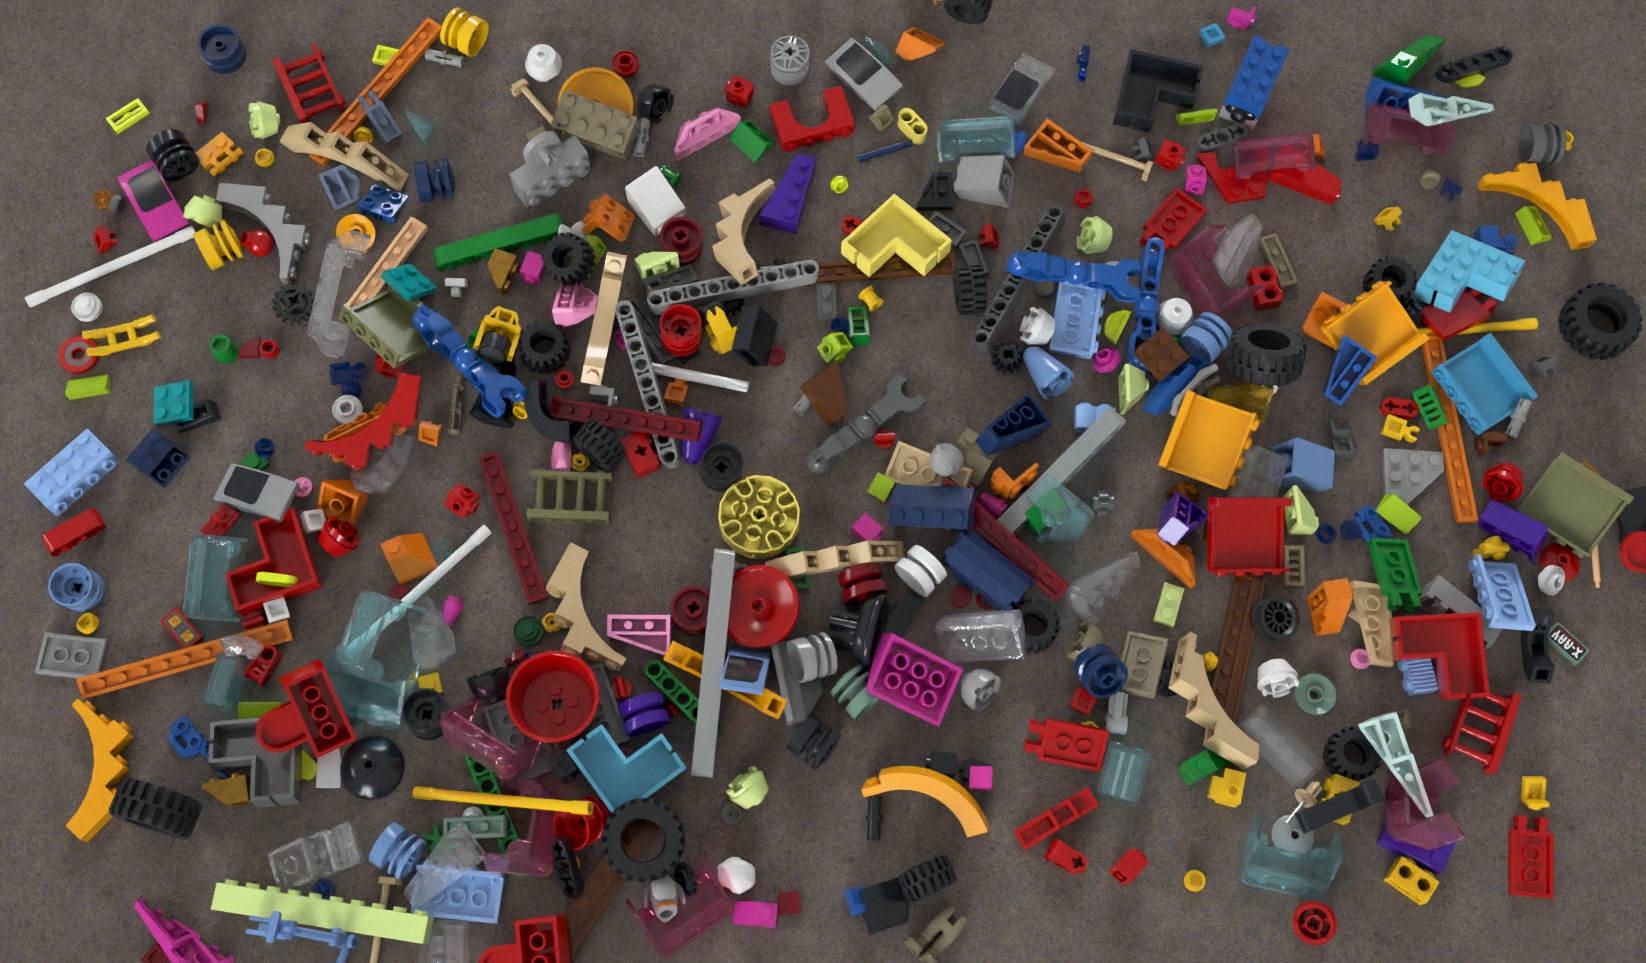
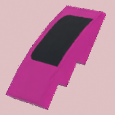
M152 160L117 177L154 243L190 225L188 220L183 217L180 206Z

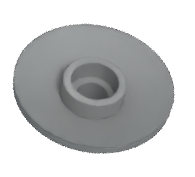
M1285 815L1279 818L1273 825V844L1285 856L1301 857L1312 848L1314 842L1313 830L1303 834L1296 817L1286 826L1284 822L1290 815ZM1292 831L1298 834L1297 839L1292 838Z

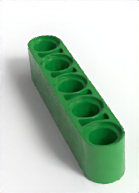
M657 660L649 661L644 669L647 679L696 726L697 719L693 717V713L698 711L699 700L661 662ZM657 667L660 669L659 674L655 676L650 675V669ZM666 682H673L675 686L671 690L664 689V684ZM687 696L690 700L687 704L682 705L678 702L679 698ZM719 719V731L717 732V739H719L723 734V726Z

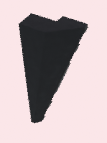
M517 347L511 362L506 359V362L501 365L492 364V367L501 375H509L516 378V364L514 360ZM479 392L469 415L484 424L511 429L514 426L512 421L513 401L509 398H502L506 404L505 412L500 417H494L483 407V397Z

